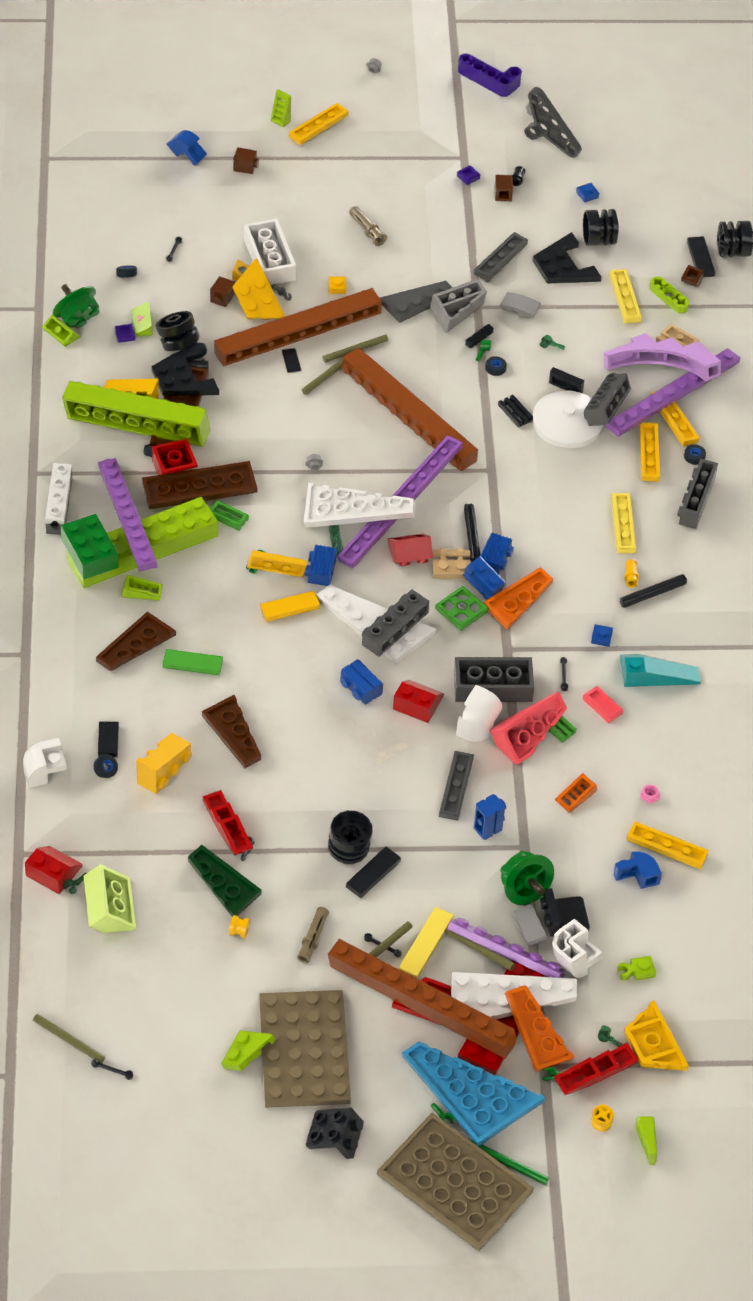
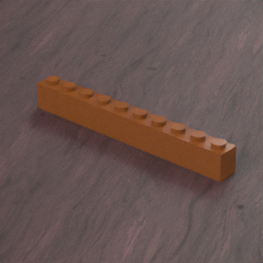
M373 288L363 290L214 340V353L224 367L381 314L382 301Z
M358 347L343 356L342 370L344 373L351 376L357 384H360L370 395H373L380 404L387 407L393 415H396L405 425L409 426L429 446L435 449L447 435L462 442L463 448L450 461L452 466L463 471L477 462L478 449L363 350Z
M338 939L328 952L331 968L505 1059L517 1043L516 1033L513 1028L341 939Z

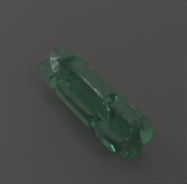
M330 525L329 533L331 535L332 547L337 548L338 556L343 550L339 525Z

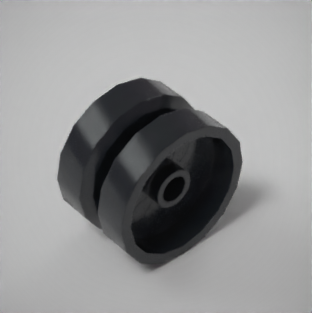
M175 312L161 318L156 323L159 336H162L160 340L164 350H181L199 340L200 335L197 327L194 326L195 320L191 312Z

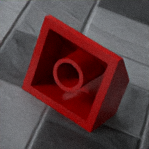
M187 439L152 446V462L159 475L198 467Z
M427 534L387 538L393 562L399 563V566L410 565V561L426 563L428 559L433 558L431 536Z
M411 680L402 681L394 694L393 710L429 723L444 697V693Z
M51 846L36 848L25 861L26 876L57 894L64 890L83 867L82 863Z

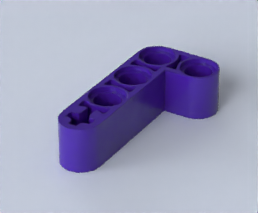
M464 53L459 56V74L501 97L509 96L521 85L522 70L519 67H510L503 73L470 54Z

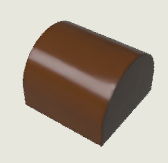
M688 265L681 277V282L698 288L703 279L704 270Z

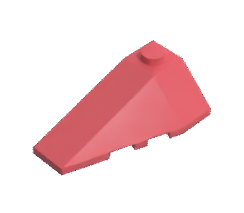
M556 692L503 720L489 731L496 746L512 762L518 765L533 755L536 751V746L545 739L546 733L558 722L567 710V707L560 692Z

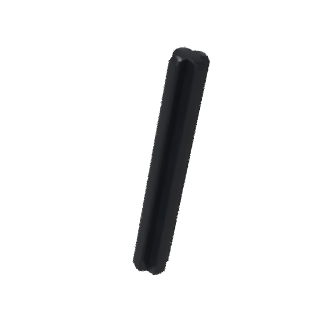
M470 503L464 505L470 560L473 562L481 554L474 505Z
M684 574L678 575L623 596L619 602L623 608L683 586L687 584V578Z

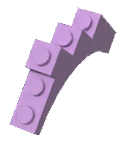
M644 333L631 338V343L604 352V367L607 370L635 364H661L687 370L705 381L721 376V361L700 342L683 347L672 337L656 342L648 334Z

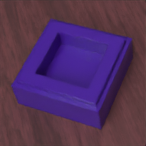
M471 165L457 171V177L466 185L480 179L481 174Z
M132 324L115 326L118 343L135 341Z

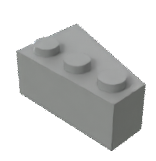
M476 279L433 294L430 308L445 332L448 333L484 304L487 291L481 281Z

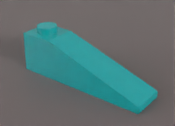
M620 654L624 687L701 684L699 669L696 666L642 654Z

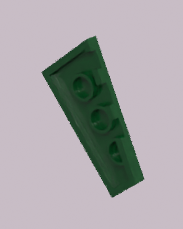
M202 844L188 856L190 865L232 917L233 915L238 916L262 894V890Z

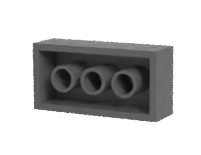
M455 657V702H465L475 685L494 693L501 702H533L534 677L532 657Z

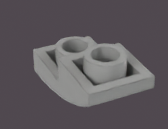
M507 292L500 306L503 310L517 311L519 316L534 317L541 303L524 295Z
M532 904L512 911L528 946L547 939Z

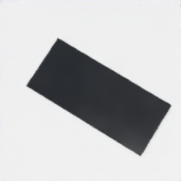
M296 349L282 350L287 373L301 371Z

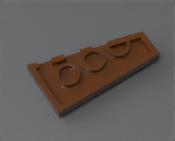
M147 611L97 655L96 662L112 671L176 636V630Z
M235 694L202 711V717L244 769L261 760L260 751L249 731L247 722H245Z

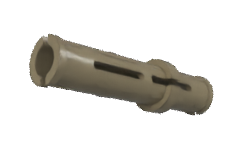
M324 907L317 908L308 933L302 940V947L297 956V959L302 963L310 962L311 955L318 946V938L329 915L328 909Z

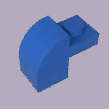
M188 130L179 132L167 143V146L176 157L184 153L193 165H196L207 155L197 142L200 138Z
M639 851L631 852L630 860H621L615 863L613 873L616 881L635 876L640 889L659 885L662 874L656 860L649 854Z

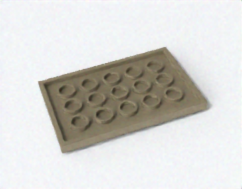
M343 990L259 993L261 1033L273 1034L276 1039L272 1045L268 1042L262 1047L265 1108L351 1104Z
M431 1113L377 1170L379 1177L478 1252L534 1190L531 1185L434 1113Z

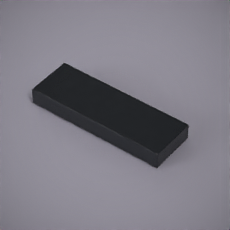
M704 236L688 237L687 245L694 267L704 270L703 277L715 276V269Z
M385 846L346 883V888L359 898H362L401 862V857Z

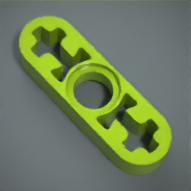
M656 276L650 280V290L675 312L685 313L688 311V298L664 278ZM666 293H671V294H673L674 296L669 297V296H666L665 294H666Z

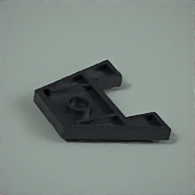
M572 232L535 254L532 260L547 284L601 282V275L595 266L578 270L567 253V250L579 247V242Z
M197 342L151 366L154 378L158 379L159 389L163 396L219 395V388L214 378L196 382L187 361L202 358V352Z

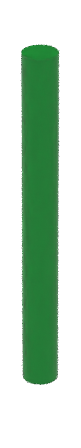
M484 1145L479 1146V1148L501 1164L544 1185L547 1184L549 1177Z

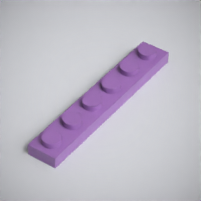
M455 918L449 922L448 930L547 977L563 978L566 970L562 969L560 964L553 961L547 962L537 953H528L518 944H509L505 942V938L499 935H490L482 927L471 926L469 921L463 918Z

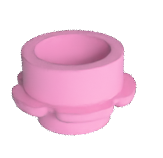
M646 785L642 789L640 797L647 803H654L655 800L657 801L660 798L659 790L654 785Z

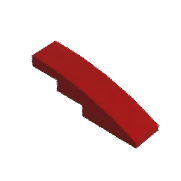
M222 790L203 796V802L215 826L233 855L252 850L253 846L238 815H235L230 803H227Z
M625 1043L612 1051L607 1050L594 1058L589 1057L556 1075L554 1079L564 1096L629 1068L638 1063V1059L629 1044Z

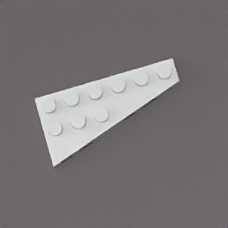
M308 483L304 526L309 528L413 518L415 502L412 498L399 496L384 497L380 493L371 495L367 494V491L341 487L339 489H332L328 485L319 487L315 486L314 483Z
M328 585L316 594L318 601L361 637L363 630L366 627H370L378 616H382L388 610L332 585ZM418 622L383 655L394 664H397L436 634V629Z
M452 972L451 997L497 1020L513 1016L505 996L506 991L526 985L540 1007L548 1005L553 1007L576 1001L577 979Z

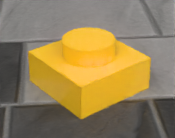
M329 276V294H346V277Z

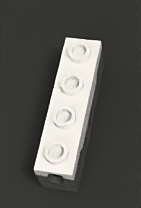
M53 463L45 516L46 534H61V525L67 522L73 480L72 464Z

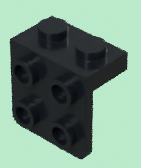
M545 889L543 897L540 898L541 909L545 912L544 922L545 926L549 929L550 937L554 936L560 928L573 919L584 926L589 932L590 925L582 897L555 899L553 889Z
M351 1107L318 1110L315 1112L306 1147L308 1149L336 1147L346 1159L354 1158L364 1121Z

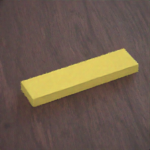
M627 269L610 270L609 276L624 324L641 322L642 316Z
M612 493L617 553H636L630 493Z
M435 907L398 969L418 979L443 937L449 922L453 920L454 915Z

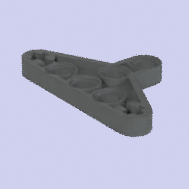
M534 87L528 93L534 122L525 128V135L532 140L543 136L572 158L577 157L582 150L581 145L544 91L539 87ZM543 106L546 107L549 112L545 111L543 109ZM552 120H555L558 125H555ZM530 128L533 129L536 134L532 133L530 131ZM561 133L565 134L566 137H567V139L564 138V137L561 135Z

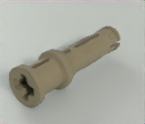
M354 206L350 209L349 214L365 230L366 236L373 240V244L375 246L383 245L387 240V235L379 230V226L372 224L359 207Z

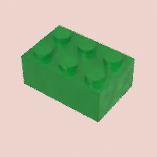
M97 514L61 525L62 541L83 580L119 568L118 552Z

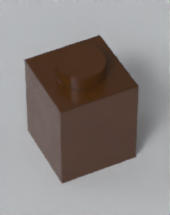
M237 147L233 158V171L253 174L255 168L259 166L257 151Z
M495 175V201H512V175Z
M219 276L210 289V302L226 307L235 295L232 289L235 281Z

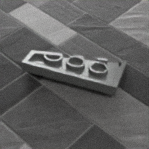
M442 281L383 296L380 299L382 306L401 323L430 309L433 294L453 287L447 281Z

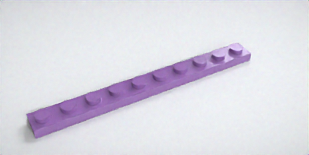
M729 348L715 355L721 361V374L740 362V357ZM688 372L612 418L610 423L606 424V428L617 437H620L710 380L705 381L698 375Z
M447 435L392 496L412 498L415 501L463 448L462 442ZM397 519L368 522L337 556L338 561L353 569Z
M116 458L98 462L99 470L139 572L157 568L156 558Z

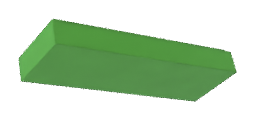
M166 649L163 668L220 676L223 656Z

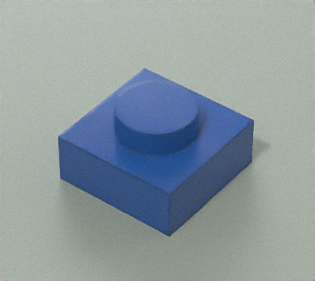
M592 183L579 186L576 189V193L584 203L599 198V192Z
M595 624L591 644L610 647L613 628Z

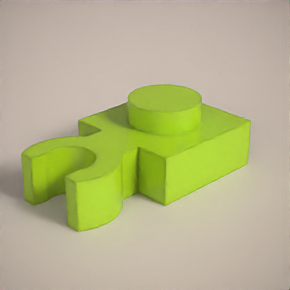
M651 956L631 959L630 965L620 963L617 967L618 971H626V973H621V980H628L630 976H634L635 980L656 977V970Z

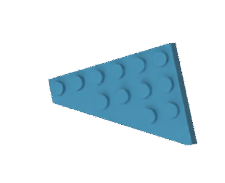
M417 1042L402 1052V1057L446 1110L454 1116L456 1122L478 1147L545 1102V1097L542 1094L538 1095L527 1090L526 1087L516 1085L501 1076H494L484 1072V1069L474 1067L457 1057L447 1056L442 1051L430 1048L422 1042Z

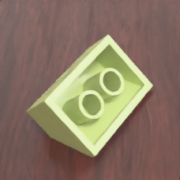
M101 864L85 874L84 885L89 927L102 933L136 929L130 877Z

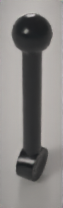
M181 237L175 238L176 243L170 254L166 257L168 262L173 260L172 256L178 244L182 243Z
M562 657L560 659V663L562 664V684L560 689L562 691H567V658Z
M370 933L364 935L366 942H373L377 945L382 943L372 938ZM392 947L386 949L394 953L396 957H400L402 955V951L400 949L395 950Z
M97 1059L91 1062L94 1068L100 1067L124 1075L127 1080L133 1078V1072L130 1070L125 1072L99 1063Z

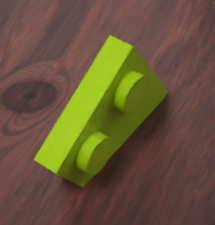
M239 1030L221 1064L224 1069L242 1071L252 1060L262 1054L260 1051L262 1047L268 1042L272 1045L276 1039L273 1034Z

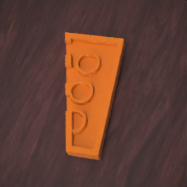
M540 567L483 603L489 608L488 612L508 630L553 583V578Z
M526 985L505 992L535 1072L575 1058L572 1052H569L564 1045L561 1036H558L551 1026V1021L540 1010V1005Z

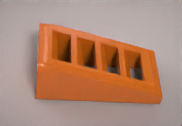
M582 773L555 798V801L570 813L597 791V785ZM584 785L587 789L584 790L580 786ZM575 790H579L582 794L579 795ZM572 794V795H574L577 799L574 800V799H572L569 795ZM566 798L572 804L568 805L563 801V799Z

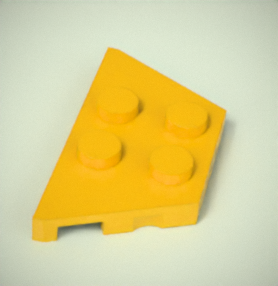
M256 258L232 286V289L247 319L269 320L283 318L285 315Z
M651 1001L647 1009L643 1013L640 1012L636 1016L635 1021L631 1022L624 1029V1034L639 1064L645 1068L687 1071L689 1065L657 1004L655 1001Z

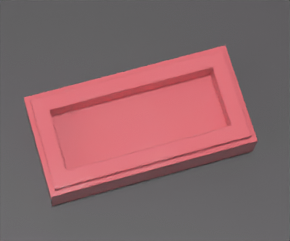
M598 686L583 695V700L607 723L623 714V709Z

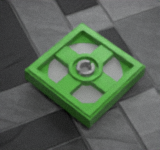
M464 586L435 604V609L460 631L488 613L489 610L484 603Z

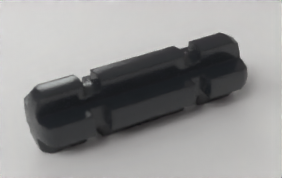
M490 324L485 325L467 338L465 345L469 348L474 347L494 332L493 326Z

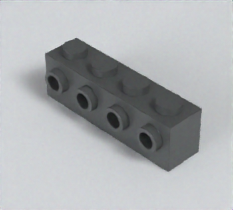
M611 373L606 376L584 409V418L587 420L588 426L610 423L632 389L627 373Z
M700 459L698 467H694L692 473L693 480H689L688 493L684 494L683 506L679 507L677 516L680 517L679 525L697 529L716 478L718 463Z
M413 589L407 594H403L395 605H391L386 613L378 616L370 627H366L363 630L362 646L380 657L429 613V600Z

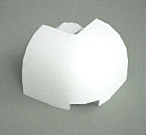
M475 685L464 703L466 707L463 716L458 718L456 736L472 742H480L491 736L489 730L494 727V722L503 708L501 701L494 693Z
M59 738L37 742L31 745L25 752L23 767L29 788L48 784L47 774L67 770Z
M575 919L554 934L552 942L554 957L564 969L576 978L587 975L588 968L603 958V952L589 942L588 930Z

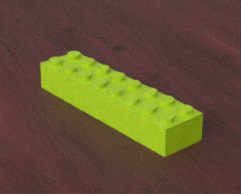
M69 381L62 396L67 418L71 420L147 436L156 435V438L171 441L187 439L189 445L204 447L210 433L207 411L199 406L194 407L184 403L170 402L166 399L160 400L150 396L137 395L132 392H122L113 388L108 389L98 385L84 384L80 381Z
M202 497L141 519L156 560L218 536V521ZM122 527L107 532L118 552L119 568L83 580L67 550V563L83 588L138 568Z

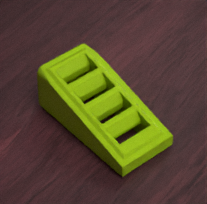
M278 89L275 94L271 121L281 127H285L291 121V96Z
M126 575L121 597L160 601L163 584Z
M638 1116L635 1125L636 1131L649 1164L654 1165L657 1158L655 1119L653 1116Z

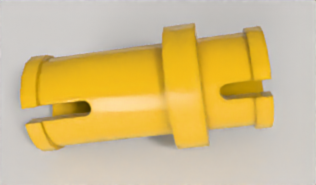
M629 559L625 563L626 573L624 574L626 585L633 588L638 584L639 573L637 572V561Z

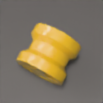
M233 915L229 935H240L241 938L245 939L249 930L250 918L240 919L238 916Z
M601 1104L593 1109L591 1124L595 1130L604 1132L611 1128L614 1112L610 1106Z

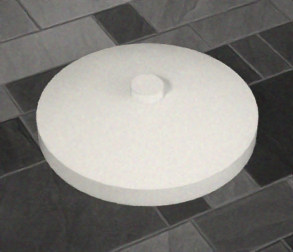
M556 391L547 394L537 402L533 410L532 423L536 433L546 442L562 448H579L594 442L602 433L604 425L588 426V422L584 418V409L592 398L576 391Z

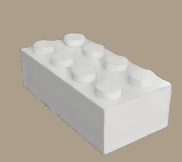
M272 219L245 224L244 241L252 262L256 258L258 259L269 284L295 281L296 264L278 220Z

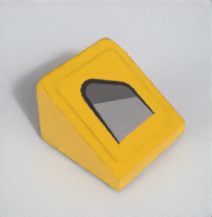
M237 260L233 268V280L237 281L249 266Z

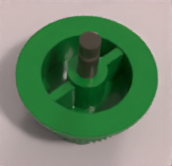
M67 284L61 287L66 296L54 307V317L62 318L69 327L77 326L80 328L91 317L99 314V305L94 298L96 294L94 287L86 286L73 292Z
M527 851L518 852L500 869L505 895L516 905H528L540 899L544 895L545 889L550 888L554 879V866L552 862L543 855H534Z

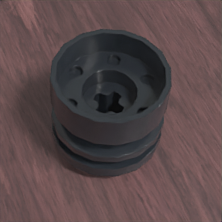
M603 209L600 217L597 210H585L583 214L585 245L597 246L599 245L600 238L603 245H608V242L610 245H615L619 232L615 209H609L608 212L606 209Z
M750 220L737 221L735 228L732 221H729L727 224L725 221L719 222L717 247L721 258L727 257V254L729 257H733L735 249L738 257L751 256L753 250V230Z
M352 810L341 812L333 818L330 826L328 850L334 859L344 864H355L361 862L367 856L373 833L369 818L363 813Z

